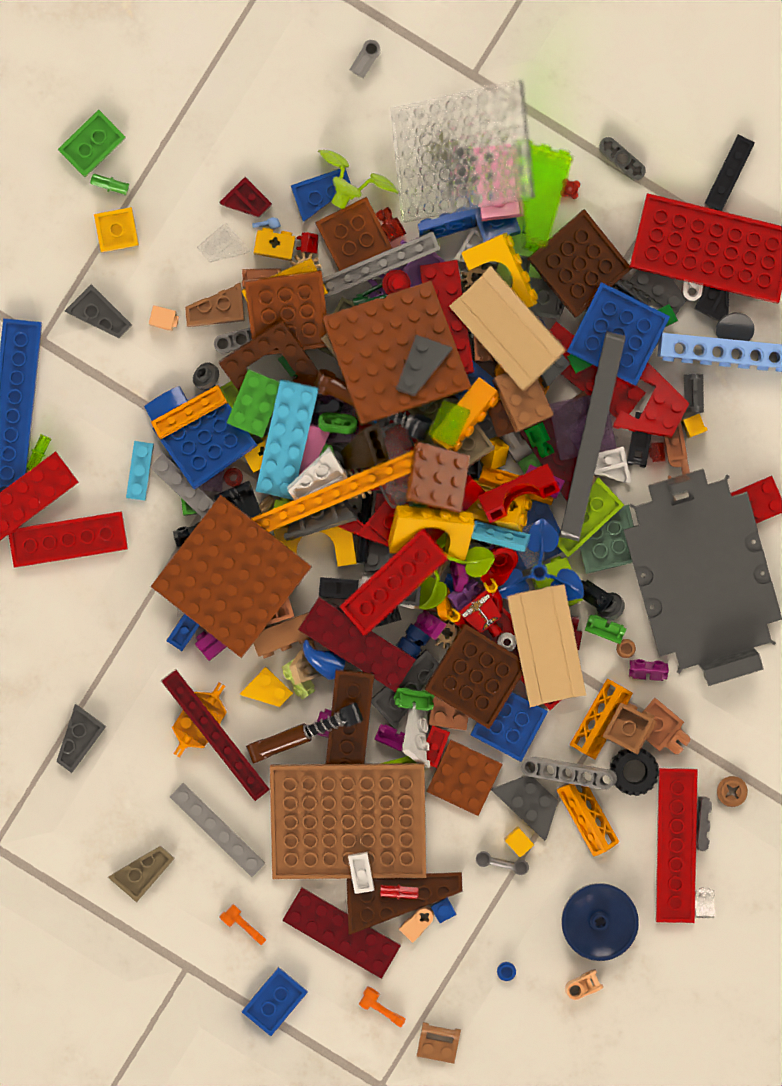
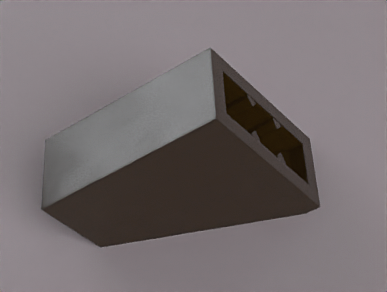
M378 423L362 429L341 451L347 470L375 467L390 460Z

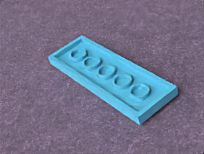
M280 380L256 492L293 500L287 487L299 475L318 393L317 387Z

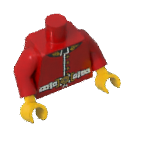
M491 579L493 582L491 586H487L484 583L486 590L458 612L452 608L454 615L452 617L446 615V617L460 629L463 624H466L479 633L487 629L493 637L500 634L503 630L496 621L502 617L501 614L504 609L502 596L494 579Z

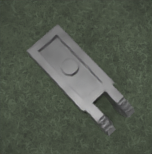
M699 796L697 802L696 848L700 851L709 849L708 845L710 843V840L707 838V832L710 831L708 813H711L712 802L706 796Z

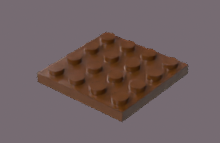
M585 209L580 211L527 258L574 318L578 317L589 307L601 282L612 287L632 269L629 268L630 265Z
M463 624L424 690L490 729L523 675L520 657L470 626Z

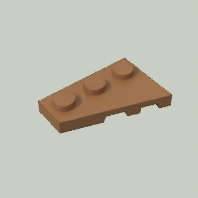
M241 282L209 298H204L186 306L187 327L245 321Z

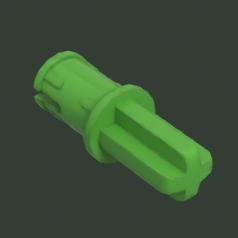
M93 174L90 181L92 185L108 189L107 192L114 191L126 195L129 188V183Z

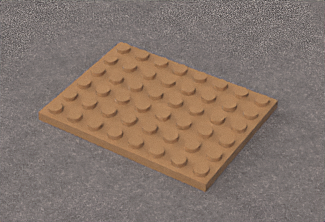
M425 763L270 765L272 879H351L348 855L368 852L372 878H426Z

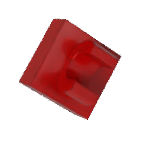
M303 232L301 236L296 237V239L301 240V246L296 247V250L309 254H318L317 234Z

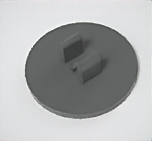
M730 313L719 320L716 326L717 338L750 341L754 335V324L751 318L743 313Z

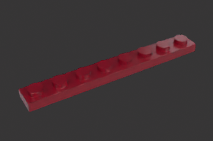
M175 669L160 680L253 800L256 801L270 790L180 673Z

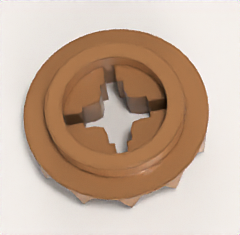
M726 777L722 779L717 787L718 798L726 806H739L747 798V786L739 777ZM727 785L732 788L739 786L735 791L737 798L733 795L726 796L729 792Z

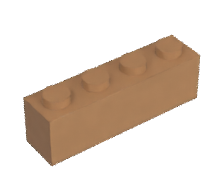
M309 612L263 630L253 643L258 657L263 655L265 659L275 655L273 651L277 649L285 651L292 648V643L298 641L299 644H302L305 640L310 641L307 635L298 630Z

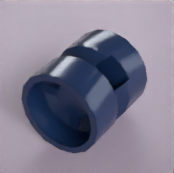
M411 623L405 631L406 636H402L396 646L416 659L422 651L421 646H425L431 637Z

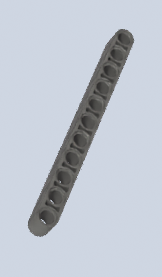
M608 331L605 334L560 531V537L575 541L580 539L625 342V335Z

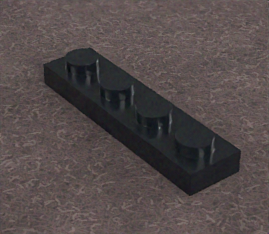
M739 134L736 136L705 200V205L718 211L723 210L755 142Z

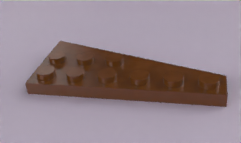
M462 872L428 873L426 878H372L374 891L357 894L354 891L352 878L347 879L349 935L463 892ZM400 884L401 887H416L419 889L418 899L399 898L397 900V898L380 897L381 885L398 886Z

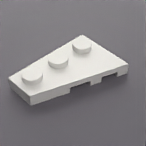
M329 447L287 488L292 498L296 500L348 478Z
M413 703L412 709L408 710L402 751L416 763H425V768H430V760H427L426 751H429V743L426 742L425 733L429 731L428 711L416 710V703Z

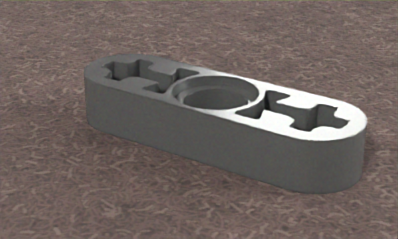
M605 137L601 140L599 144L600 152L622 172L635 181L641 180L646 173L645 166L611 137ZM604 142L607 144L611 142V148L614 151L616 150V148L619 149V151L615 153L614 157L610 156L613 154V152L610 149H608L607 151L604 150ZM625 154L628 158L627 163H618L617 156ZM631 160L634 162L632 166L635 169L638 167L641 168V175L637 174L636 176H634L632 174L634 171L630 167L628 170L625 169V167L629 165Z

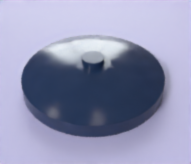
M594 883L578 889L570 896L562 912L561 925L567 943L576 953L590 960L606 961L622 955L630 948L638 932L639 918L633 901L624 891L610 884Z

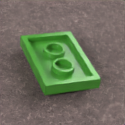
M98 110L58 148V151L86 177L126 137Z
M248 369L226 423L263 438L274 410L280 382Z

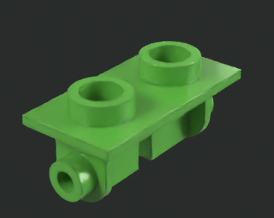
M597 614L589 616L585 631L621 644L627 629L624 625L612 621L609 624L607 619L597 616Z
M397 688L393 697L395 699L394 704L398 705L399 708L412 709L413 703H416V710L429 711L433 710L434 702H432L434 695L425 690L416 691L409 688Z

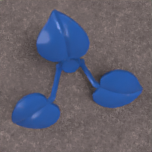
M539 519L528 532L530 534V541L527 545L529 550L533 552L540 551L538 564L532 568L531 574L523 577V573L519 569L514 568L507 581L497 587L502 598L507 599V596L529 591V584L525 581L527 579L543 580L545 577L554 579L551 586L564 584L567 601L583 598L584 588L577 573L571 569L563 568L559 570L556 577L548 574V568L542 564L543 551H553L558 545L559 537L555 528L546 519Z

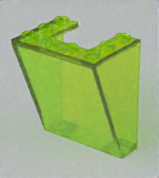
M522 138L521 140L517 139L513 151L520 209L522 249L535 252L539 247H547L574 156H571L569 151L559 149L558 152L552 150V147L549 145L540 144L538 146L532 144V140Z

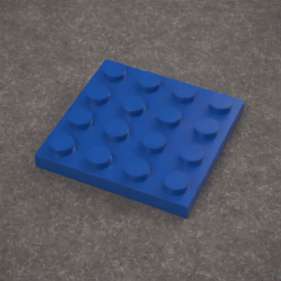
M601 282L567 352L598 367L606 331L625 335L617 377L636 386L670 316Z
M228 403L160 440L194 490L258 446L249 432L226 423L232 410Z

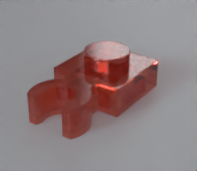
M389 207L381 209L376 213L377 218L384 223L381 227L390 242L407 234L398 218L393 219L392 211Z

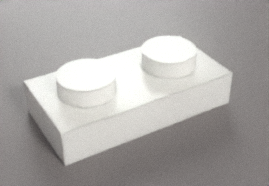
M368 852L348 855L355 894L374 891Z

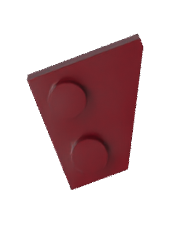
M246 177L219 202L222 206L257 218L272 206V203Z

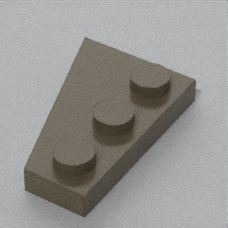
M160 845L108 876V878L134 901L138 902L175 858Z

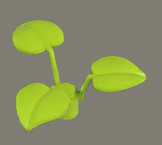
M318 150L328 163L341 169L340 177L333 178L337 192L331 202L335 206L344 209L350 199L353 200L354 197H361L362 193L360 191L369 183H374L377 187L395 192L398 195L399 191L394 184L386 177L376 173H371V178L359 188L355 187L343 179L345 167H349L347 160L336 152Z
M445 532L435 541L441 549L446 543L447 537ZM483 547L469 549L466 561L448 556V560L466 565V573L475 578L487 573L495 560L494 554ZM437 570L434 572L436 579L429 577L420 585V609H431L438 606L447 595V585L444 582H439L440 576Z

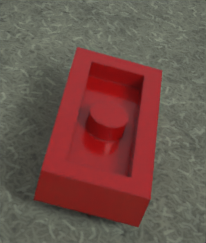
M433 725L426 740L429 743V751H426L427 760H430V766L437 768L450 732Z

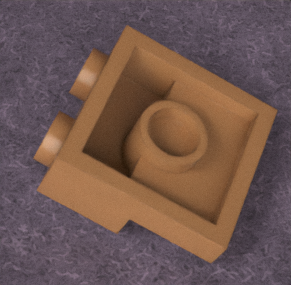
M628 702L626 705L620 703L603 737L638 755L646 738H649L657 722L653 719L654 715L646 711L643 713L637 711L638 707Z

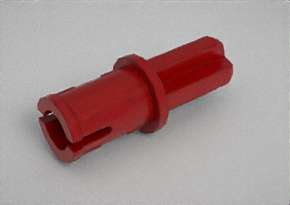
M400 884L398 886L381 885L380 897L397 898V900L399 898L418 899L419 895L418 888L401 887Z

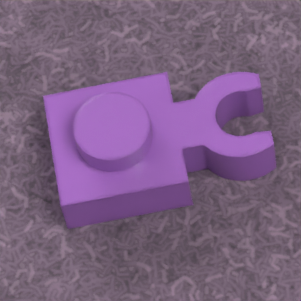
M472 579L463 588L462 592L453 591L447 596L455 610L458 612L472 601L471 596L478 595L482 591L476 586L478 585L477 581Z

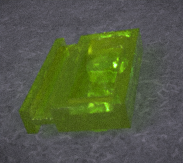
M444 400L428 433L429 437L436 438L455 447L470 414V410Z

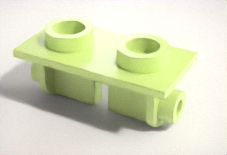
M292 660L282 666L283 674L294 686L295 694L304 699L315 692V686L311 680L295 685L289 667L293 662Z

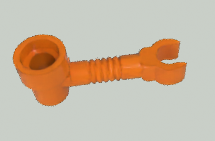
M234 904L219 916L229 927L236 922L260 945L266 941L258 931L239 915L241 911Z
M367 986L359 1005L366 1010L372 1007L389 1018L397 1026L402 1027L406 1019L378 1003L376 1000L380 996L379 992Z

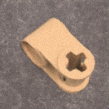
M427 906L419 908L400 926L399 930L412 943L433 921L434 914L432 909ZM421 913H429L428 920L426 918L422 920Z
M596 969L590 970L580 977L569 981L565 985L566 994L571 999L577 1000L601 990L603 984L599 983ZM572 986H579V992L577 994H570V988Z

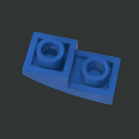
M177 386L158 396L144 407L153 421L188 400L181 387Z

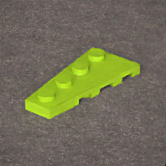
M597 477L591 487L579 541L559 536L557 547L567 557H570L624 506L599 477Z

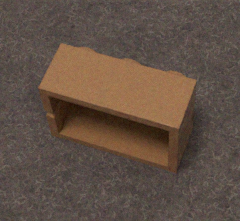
M507 372L492 380L515 433L554 415L538 379L525 390H522Z

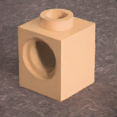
M153 305L149 325L172 331L173 327L177 328L179 316H176L177 312L174 310Z

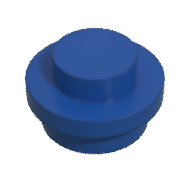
M503 962L497 968V975L503 981H510L516 975V968L510 962Z

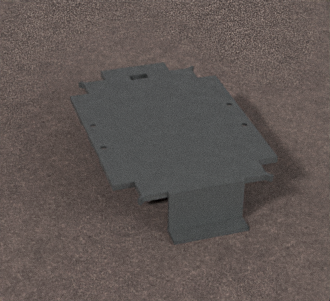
M700 469L648 485L652 501L637 506L630 504V507L635 510L639 525L623 529L659 656L675 652L679 665L677 673L679 674L682 669L699 665L705 674L708 686L764 670L760 654L754 647L767 643L776 644L775 641L771 640L767 624L782 620V615L769 574L748 493L745 492L731 496L727 482L730 477L729 475H726L723 480L708 484L704 469ZM688 492L689 497L674 501L673 495ZM756 540V543L752 544L751 541ZM762 571L765 573L763 576L760 575Z

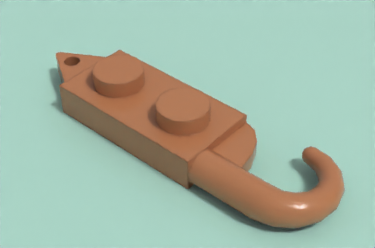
M680 421L672 438L664 437L669 464L673 467H681L682 475L690 473Z

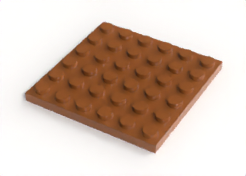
M431 281L387 295L384 299L378 298L322 317L361 426L471 389ZM416 335L452 347L453 349L449 355L446 356L415 396L396 390Z
M220 495L151 587L242 658L312 566L224 496Z

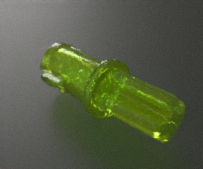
M40 434L34 449H31L33 452L26 469L30 471L46 456L45 451L52 440L51 438Z

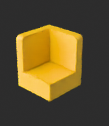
M700 414L681 420L688 438L708 431L707 427L703 424Z
M498 437L489 439L495 449L480 459L490 470L504 466L508 455L509 446Z
M516 827L504 838L505 842L519 857H522L534 846V843L519 827Z

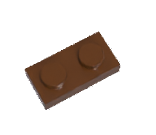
M498 397L497 404L494 407H490L488 411L496 435L501 437L515 431L500 397Z

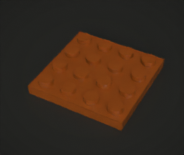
M321 270L244 280L252 339L283 320L304 350L326 347L321 340V337L327 333L322 321V317L327 316ZM276 348L267 355L280 354L281 352Z

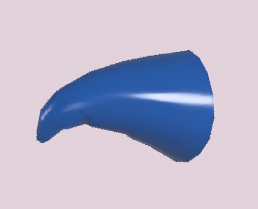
M307 640L303 642V652L306 659L326 679H335L336 669H344L346 660L332 651L314 650Z

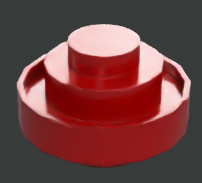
M402 270L389 271L382 280V287L387 295L408 289L411 286L409 276Z

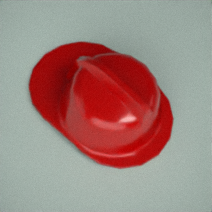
M503 546L495 547L491 550L495 560L487 573L481 576L483 584L486 583L487 586L493 584L491 579H494L497 587L503 585L518 563L516 551Z

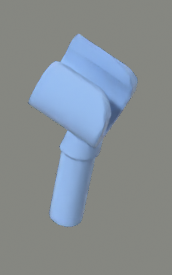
M274 217L263 222L252 223L253 228L269 225L274 230L281 226L279 220Z

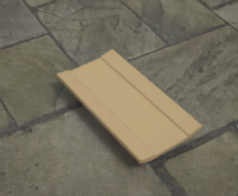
M492 266L449 306L522 390L531 385L565 351L563 346Z
M564 584L507 596L529 706L534 707L548 702L585 696L586 690Z

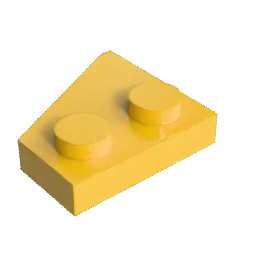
M265 667L240 694L281 707L293 692Z

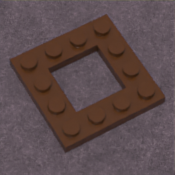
M283 320L219 361V365L238 391L248 371L247 367L276 348L279 349L298 376L291 382L313 386L319 371Z

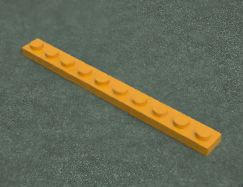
M413 451L255 516L252 519L270 532L410 473Z

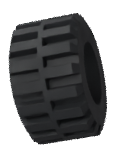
M641 748L637 755L624 749L618 751L616 756L614 755L613 761L610 763V770L615 772L617 781L614 785L621 792L627 795L640 796V794H646L648 790L654 788V784L658 781L659 766L655 757L650 752ZM630 760H639L645 766V775L638 782H629L623 775V768Z

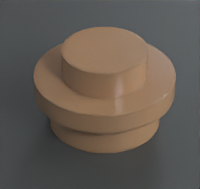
M623 639L621 644H617L616 650L619 656L630 658L634 655L636 647L633 641Z

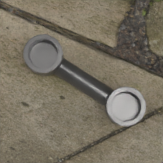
M485 851L478 853L476 856V863L480 867L493 865L513 870L517 875H524L529 870L528 863L522 859L516 862L492 858Z

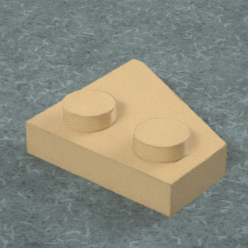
M308 641L309 645L316 650L314 641ZM302 647L289 666L295 685L322 676L308 662Z

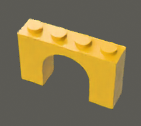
M507 232L461 252L468 270L491 261L504 264L512 274L513 284L511 289L528 308L538 303L537 293L530 287L529 275L526 271H523L521 266L522 259L513 248L514 241L510 235L508 236Z
M397 505L388 539L389 553L396 554L418 531L424 528L436 527L448 533L445 543L446 555L465 561L475 526L473 513L465 511L455 513L444 509Z
M289 525L275 529L274 536L297 554V546L302 537L286 541L284 534L287 533ZM337 526L319 531L328 535L333 541L338 567L357 564L351 532Z

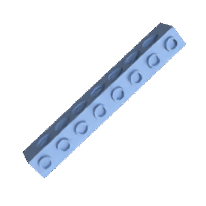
M662 333L659 338L657 357H663L662 361L674 362V358L681 359L682 363H693V360H698L702 365H712V362H718L719 366L731 367V364H738V368L743 369L757 366V370L768 371L770 367L776 368V372H782V344ZM677 343L683 346L681 354L675 352L674 347ZM696 345L702 348V353L699 356L693 351ZM714 347H718L721 351L718 358L712 353ZM733 349L739 351L740 356L738 359L732 357L731 352ZM753 350L758 353L756 361H753L750 357ZM772 352L777 355L775 363L769 360V355Z

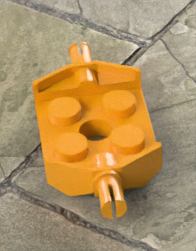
M218 682L211 693L194 692L219 724L227 713L219 698V695L226 686H221L222 683ZM183 710L172 726L179 740V745L173 754L181 757L184 750L188 747L205 748L208 743L207 739Z

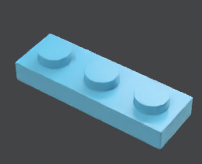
M134 441L126 498L146 501L153 443Z
M474 521L475 526L471 539L525 552L530 541V534Z

